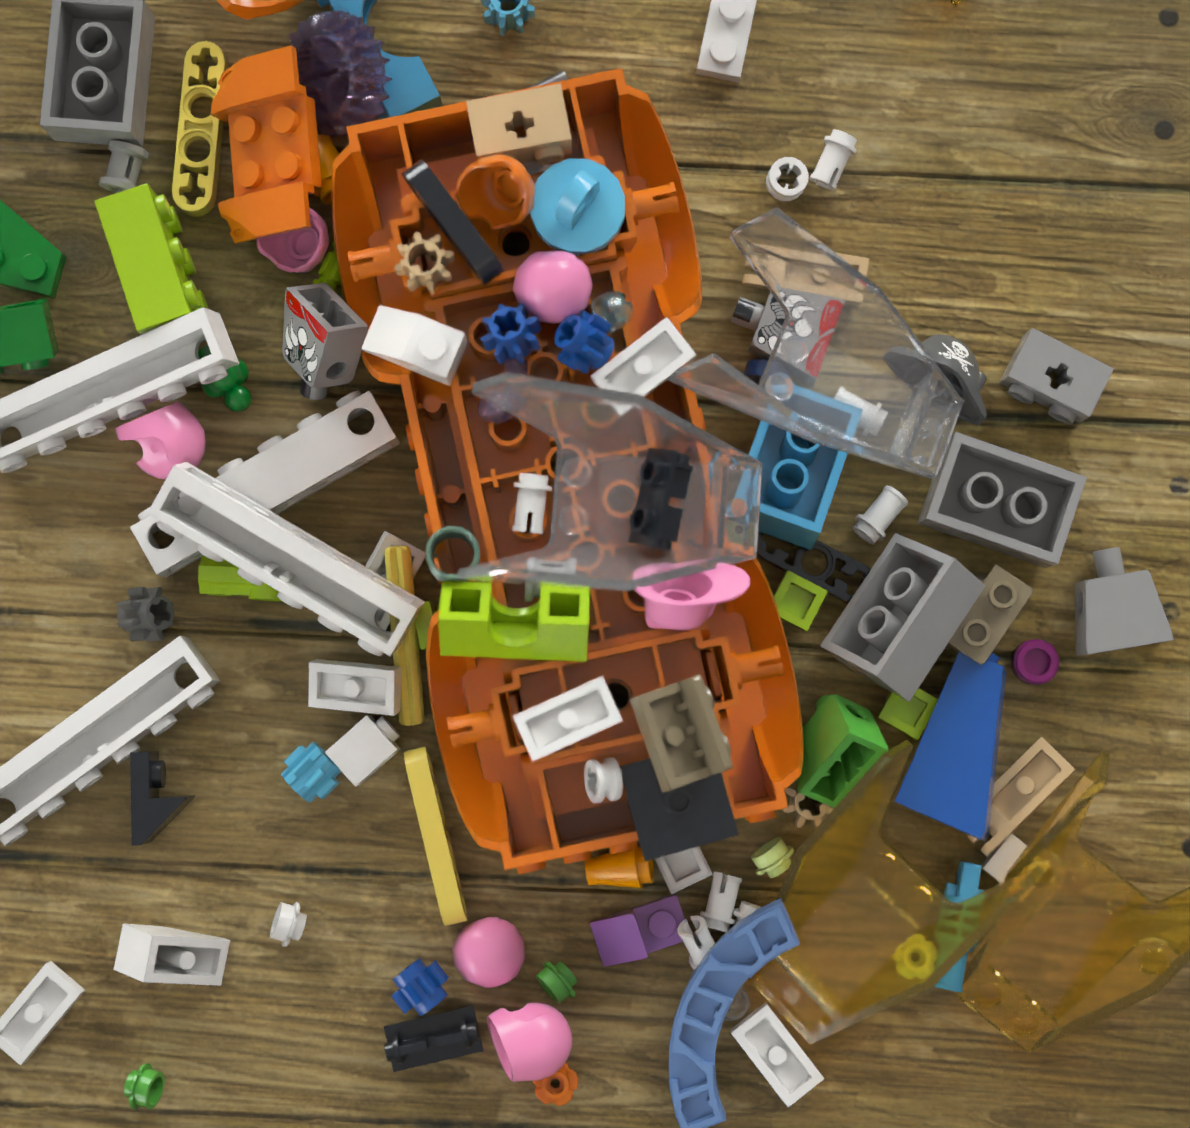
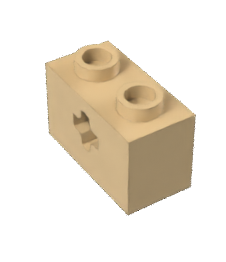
M561 84L466 101L477 160L499 154L512 157L520 163L536 160L537 164L548 165L563 160L564 155L572 154V138ZM524 126L527 137L517 138L515 127Z

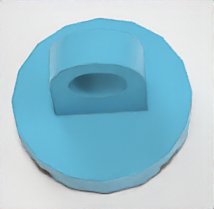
M569 158L551 165L537 179L534 208L530 212V216L537 235L550 248L556 251H566L578 256L590 252L594 253L604 249L617 237L625 219V195L619 180L604 165L590 159Z

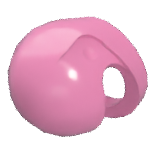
M180 401L115 428L118 440H135L141 445L143 457L136 464L145 473L158 479H166L173 465L188 462L197 467L205 453L206 439L204 429L198 419Z
M526 1003L520 1010L509 1012L504 1008H500L487 1016L488 1028L495 1050L511 1082L536 1081L547 1078L560 1070L568 1060L573 1041L571 1028L563 1014L552 1006L543 1003Z

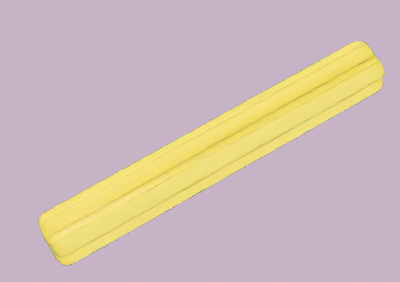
M404 545L386 548L384 555L387 580L414 595L411 549L409 546ZM390 614L391 631H394L400 619ZM414 621L400 647L393 653L394 666L401 667V705L398 719L401 725L406 726L421 724L425 719L418 634Z

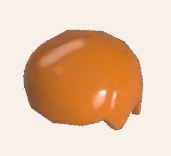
M498 154L480 158L467 166L457 180L456 197L463 213L468 219L478 218L488 222L491 229L507 228L508 226L520 224L534 208L535 183L525 167L512 157Z

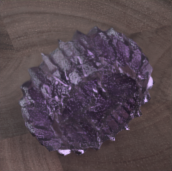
M341 10L318 12L316 15H310L309 19L298 23V31L289 35L291 44L297 51L299 84L306 87L307 96L315 99L317 130L323 132L324 135L348 136L346 127L374 121V118L383 114L384 110L381 102L390 98L384 87L387 82L392 80V78L385 74V65L390 60L381 55L380 51L384 42L374 39L375 27L364 24L363 17L350 15L349 12Z

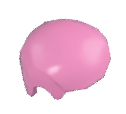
M309 208L311 227L256 239L259 252L275 264L277 268L289 273L296 272L300 274L311 271L322 262L330 244L327 224L311 208Z
M542 251L531 254L517 269L513 290L518 305L520 303L524 304L530 317H537L538 321L561 323L570 315L578 316L588 306L593 285L589 268L581 259L576 258L575 254L566 251Z
M485 917L465 925L459 931L452 947L454 966L464 980L483 988L498 987L511 981L518 975L526 958L524 938L513 924L499 917Z

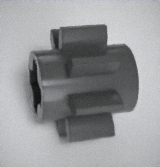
M135 587L128 589L130 599L117 603L119 607L118 627H122L125 631L130 632V641L163 640L162 630L169 626H174L173 602L161 596V587Z

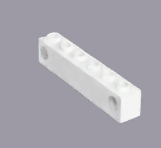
M202 307L1 398L0 472L8 473L26 466V458L37 453L44 456L61 451L67 447L65 441L79 435L80 438L97 435L106 430L105 423L118 417L120 420L135 418L146 412L145 405L160 399V402H169L178 399L187 393L186 387L199 381L201 384H209L226 377V369L239 364L220 313ZM206 339L211 354L200 359L198 348L201 342ZM9 427L17 428L21 433L22 439L2 447V433Z
M357 390L336 402L338 408L322 417L320 413H316L299 422L296 426L299 431L287 438L282 439L281 435H278L263 442L257 447L259 454L243 462L242 458H237L226 463L218 469L217 472L220 476L215 479L277 515L401 443L371 392L367 391L361 394ZM370 411L374 416L372 430L364 435L353 433L349 429L348 422ZM181 491L179 494L180 499H178L180 509L189 515L197 514L202 507V503ZM150 507L138 515L140 521L130 527L156 575L167 578L200 559L201 555H203L197 550L199 544L184 535L182 538L174 537V541L169 547L160 549L152 535L161 530L157 526L159 520L147 514Z
M188 462L173 465L147 513L159 520L157 526L165 533L176 538H182L183 535L199 544L197 550L206 557L218 562H222L223 559L239 567L237 573L245 580L260 586L264 582L279 591L277 596L284 603L297 609H302L303 606L307 607L319 615L317 620L322 625L339 633L343 629L359 638L357 643L360 647L376 656H382L383 653L391 656L398 650L425 603L418 597ZM181 491L202 503V507L197 514L189 515L180 509L178 496ZM379 608L400 619L394 631H385L377 624L376 614Z
M177 637L0 767V798L9 799L16 808V813L0 824V842L5 847L29 831L25 824L34 817L40 815L42 819H45L63 807L66 802L62 797L75 787L81 792L101 779L103 774L100 769L113 759L117 764H120L130 758V752L139 751L140 746L137 742L150 732L156 737L172 727L178 721L174 715L184 707L189 705L193 710L215 694L211 688L221 680L189 637ZM189 663L199 679L184 689L176 681V672L182 664Z

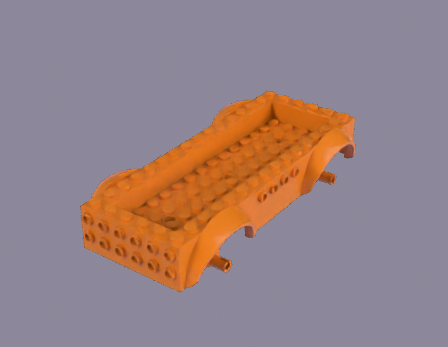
M622 68L502 93L507 94L561 84L572 138V154L564 155V159L561 161L569 158L590 159L604 165L619 180L625 195V219L617 237L600 251L580 254V256L575 255L576 258L581 259L589 268L593 285L588 306L584 311L590 315L596 313L612 325L606 335L614 339V350L610 359L605 364L666 317L682 336L680 325L698 312L702 302L701 266L694 225L670 142L649 96L641 90L626 85ZM466 101L346 127L350 144L334 159L331 187L334 244L344 302L368 325V331L379 305L420 314L464 332L468 340V345L450 386L363 350L361 352L366 368L375 379L389 384L401 385L409 420V424L405 425L411 452H416L419 468L415 469V476L420 496L425 495L428 513H425L424 517L429 539L439 529L448 526L462 527L471 532L478 542L480 563L475 575L467 582L492 583L494 599L506 607L526 608L534 605L540 599L539 597H534L532 602L524 601L527 558H535L538 564L566 565L568 561L576 562L575 586L590 587L587 662L440 656L439 610L431 617L427 633L426 661L435 732L449 786L467 830L480 847L501 852L504 869L517 868L518 874L546 868V861L563 857L564 864L592 858L591 851L609 847L610 854L638 848L637 841L639 839L624 785L619 800L610 801L605 796L601 803L591 802L584 782L585 764L588 760L596 759L602 764L603 759L613 757L619 766L650 758L630 699L696 675L702 677L704 685L712 693L714 699L713 711L721 732L724 733L730 744V759L733 768L721 773L734 819L745 817V820H749V823H755L776 818V810L788 808L784 790L801 776L803 766V728L797 683L778 607L765 573L750 548L728 541L725 528V510L721 496H718L716 488V471L712 454L708 452L705 421L701 407L698 408L695 394L696 382L691 363L685 365L621 416L591 380V375L600 368L593 369L590 367L588 373L585 374L579 369L573 370L558 361L557 358L563 349L555 344V333L560 323L539 321L542 330L533 335L537 338L541 348L540 350H532L525 357L524 364H520L518 360L508 359L502 365L499 364L494 354L495 350L486 351L481 341L484 335L489 334L482 320L484 317L491 318L493 313L498 310V304L502 303L505 307L517 308L518 303L513 290L517 269L535 252L556 250L550 248L537 235L530 213L520 224L501 229H491L489 223L482 219H469L504 269L503 273L488 284L483 285L402 176L404 171L422 159L460 207L456 197L457 180L467 166L477 161ZM524 126L515 127L517 138L527 137ZM545 171L530 174L535 184ZM415 232H419L422 240L428 241L431 237L433 238L439 234L442 238L440 250L444 249V252L453 251L455 260L448 264L449 267H445L451 274L452 281L442 282L440 280L435 284V294L433 295L428 291L427 286L420 285L419 289L416 288L413 292L409 291L407 287L409 277L397 275L394 268L398 263H401L400 260L404 259L397 249L398 244H407L409 246L415 242ZM520 233L528 239L529 249L520 256H510L503 250L504 239L510 234ZM422 255L414 261L413 265H419L422 272H427L434 268L437 261L432 262L428 255ZM648 448L679 451L678 453L691 456L689 465L693 466V471L691 472L686 500L671 497L669 506L684 509L677 543L672 542L671 551L628 542L631 532L630 517L637 504L641 485L640 470L643 462L646 460ZM568 456L577 462L578 468L573 475L560 477L551 469L553 462L559 457ZM520 473L548 476L547 486H552V491H547L543 534L530 533L532 515L530 512L527 517L526 532L512 531L518 488L513 487L514 482H519ZM460 538L445 539L436 547L438 557L434 558V565L445 574L456 575L462 573L471 566L474 560L473 548L468 542ZM703 563H723L734 565L744 570L750 577V587L744 594L733 600L717 603L713 614L701 626L691 630L649 627L645 619L644 597L638 594L632 586L633 576L640 570L650 567H679ZM603 676L607 685L618 683L627 689L629 694L627 705L623 709L618 710L623 720L622 722L532 761L514 721V715Z

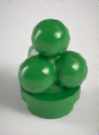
M208 345L198 351L200 359L211 354ZM238 359L239 364L226 369V377L213 383L201 384L203 392L207 396L212 398L224 396L225 405L234 412L245 411L250 406L252 399L250 391L245 386H242L248 378L249 369L247 364Z

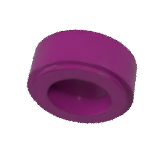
M1039 639L1028 640L1019 644L1013 651L1011 668L1014 675L1023 683L1040 685L1049 682L1056 675L1059 669V656L1050 643Z

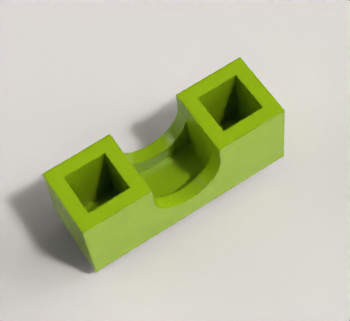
M442 581L438 618L440 656L587 662L590 587L541 585L540 599L537 603L526 608H510L501 605L494 599L492 583Z

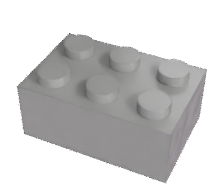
M52 0L40 126L54 141L109 145L111 140H118L143 148L155 16L145 0Z
M955 432L945 440L917 524L1048 568L1059 563L1087 477Z
M895 533L820 647L852 672L910 701L986 585L957 559Z

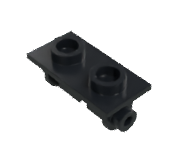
M648 448L646 460L643 462L640 470L641 485L637 504L630 517L631 532L629 543L652 546L653 548L671 551L672 542L677 543L684 509L669 506L671 497L686 500L691 472L693 471V466L689 465L691 456L678 453L679 451Z
M474 1005L384 1026L387 1043L384 1044L388 1062L391 1061L393 1072L484 1051Z

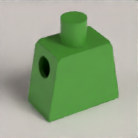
M834 694L822 696L817 700L815 705L816 712L803 727V766L801 776L797 778L799 793L838 809L886 754L888 747L871 711Z

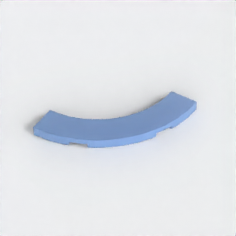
M781 898L757 909L721 936L700 961L682 993L674 1016L669 1044L670 1093L680 1128H708L726 1121V1112L720 1098L715 1069L716 1045L724 1018L733 1002V998L749 977L751 978L763 966L780 954L800 945L799 937Z

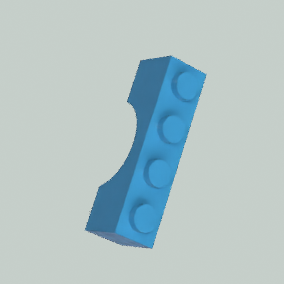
M317 0L321 8L329 5L335 19L329 21V24L339 44L343 46L349 43L356 57L349 61L361 85L367 82L371 84L376 96L371 98L370 102L379 119L442 106L440 94L419 56L398 57L388 54L378 48L368 37V17L378 0Z

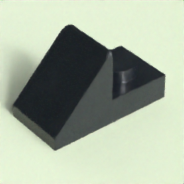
M159 751L130 752L132 846L151 843L195 797V795L159 796V788H164L166 784V765L164 760H159Z

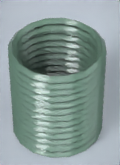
M448 526L439 529L431 536L426 547V558L431 573L439 581L467 582L475 575L479 568L480 549L476 538L471 532L462 527ZM449 538H460L468 542L475 554L471 566L464 572L456 575L445 574L438 570L432 561L433 552L437 545Z

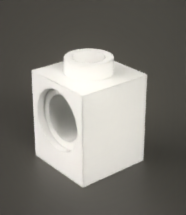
M366 715L325 753L351 783L357 787L362 785L401 750L395 742L400 735L383 716L376 721L372 715Z

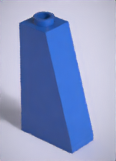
M959 651L895 802L985 842L990 828L1007 673L1004 667L998 664L1000 657L991 653L983 665H979Z

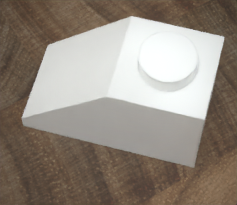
M379 305L361 350L450 386L468 345V340L464 332L420 314Z
M123 924L113 970L142 982L221 986L230 940L163 926Z

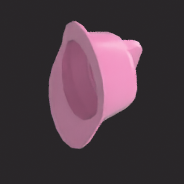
M703 563L679 567H650L640 570L633 576L632 586L638 594L644 597L645 619L649 627L691 630L701 626L713 614L717 603L730 601L744 594L750 587V577L744 570L734 565L723 563Z

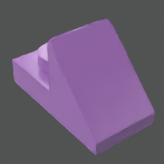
M676 893L589 922L604 967L648 958V953L683 942L677 928L684 920V916Z

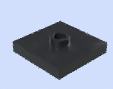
M650 758L619 766L645 861L739 835L722 773L714 774L662 793Z

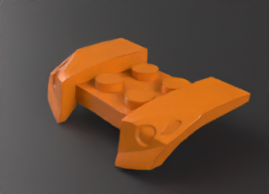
M290 45L240 59L221 74L218 85H220L219 91L212 100L211 115L229 125L234 198L219 202L218 207L221 217L228 222L231 229L229 234L235 244L311 227L308 195L315 194L314 190L322 189L315 99L307 96L306 87L299 84L297 51L295 47Z

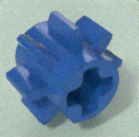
M502 303L498 304V310L493 313L491 318L484 317L482 320L489 334L484 335L481 341L486 351L495 350L494 354L501 365L507 359L518 360L520 364H524L525 357L532 350H540L541 348L537 338L533 335L542 330L538 318H528L527 310L522 303L517 308L505 307Z
M584 310L580 312L579 316L570 315L560 323L555 333V344L563 349L557 358L558 361L573 370L579 369L585 374L588 373L590 367L593 369L602 367L610 359L614 350V339L606 335L612 326L611 323L596 313L590 315Z
M418 958L392 979L399 989L391 997L404 1014L414 1008L421 1017L448 995L441 985L449 977L436 960L429 966H426Z

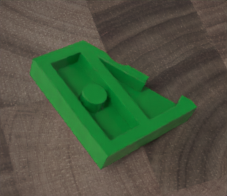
M0 200V286L55 299L66 256Z

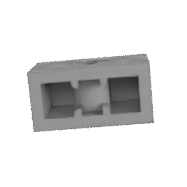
M1031 328L1022 336L999 384L1009 388L1007 393L1020 402L1032 404L1035 401L1049 408L1048 414L1060 422L1066 424H1073L1074 421L1081 423L1091 416L1114 368ZM1051 372L1058 374L1056 382L1060 385L1055 389L1049 386L1051 378L1047 375Z

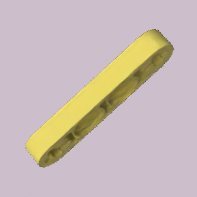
M208 41L192 45L185 56L172 184V196L176 205L185 214L193 217L209 213L215 205L224 121L212 115L206 118H196L191 114L192 103L197 98L209 97L213 100L220 88L218 82L221 74L228 69V61L220 47ZM206 55H211L214 62L217 63V66H210L208 69L207 80L211 87L203 85V72L196 65L197 62H204ZM196 140H204L210 144L209 156L201 162H193L187 158V148ZM186 169L198 173V187L205 193L204 197H197L193 205L183 196L184 192L192 191L194 181L189 172L185 173ZM207 172H208V175H207V176H204V175L200 174V173H207Z
M426 746L404 751L405 767L444 926L468 921L464 895L429 751Z

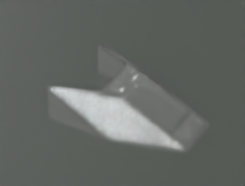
M777 207L732 230L730 239L781 305L785 314L784 324L760 382L757 385L715 353L679 368L668 378V381L813 443L930 479L937 477L964 400L880 287Z
M506 372L473 383V394L543 431L555 440L557 456L551 536L548 544L542 549L458 569L457 579L628 591L756 558L762 462L638 394ZM648 448L679 451L678 453L691 456L689 465L693 466V471L691 472L686 500L671 497L669 506L684 509L677 543L672 542L671 551L628 542L631 532L630 517L637 504L641 485L640 470L643 462L646 460Z

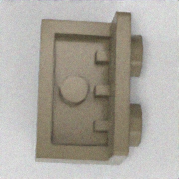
M995 564L988 576L981 571L976 576L986 586L945 647L946 650L955 656L960 651L979 665H983L1033 593L1032 587Z
M700 675L630 699L662 793L733 768L730 759L731 748L729 741L724 733L721 732L713 711L714 699L712 693L704 685Z

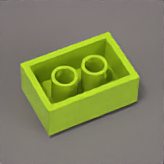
M145 183L94 200L136 330L141 335L202 307L209 309L202 291H197L190 278V275L196 274L195 265L187 248L183 249L179 238L176 236L177 233L182 232V226L174 206L169 207L164 194L158 196L149 184Z

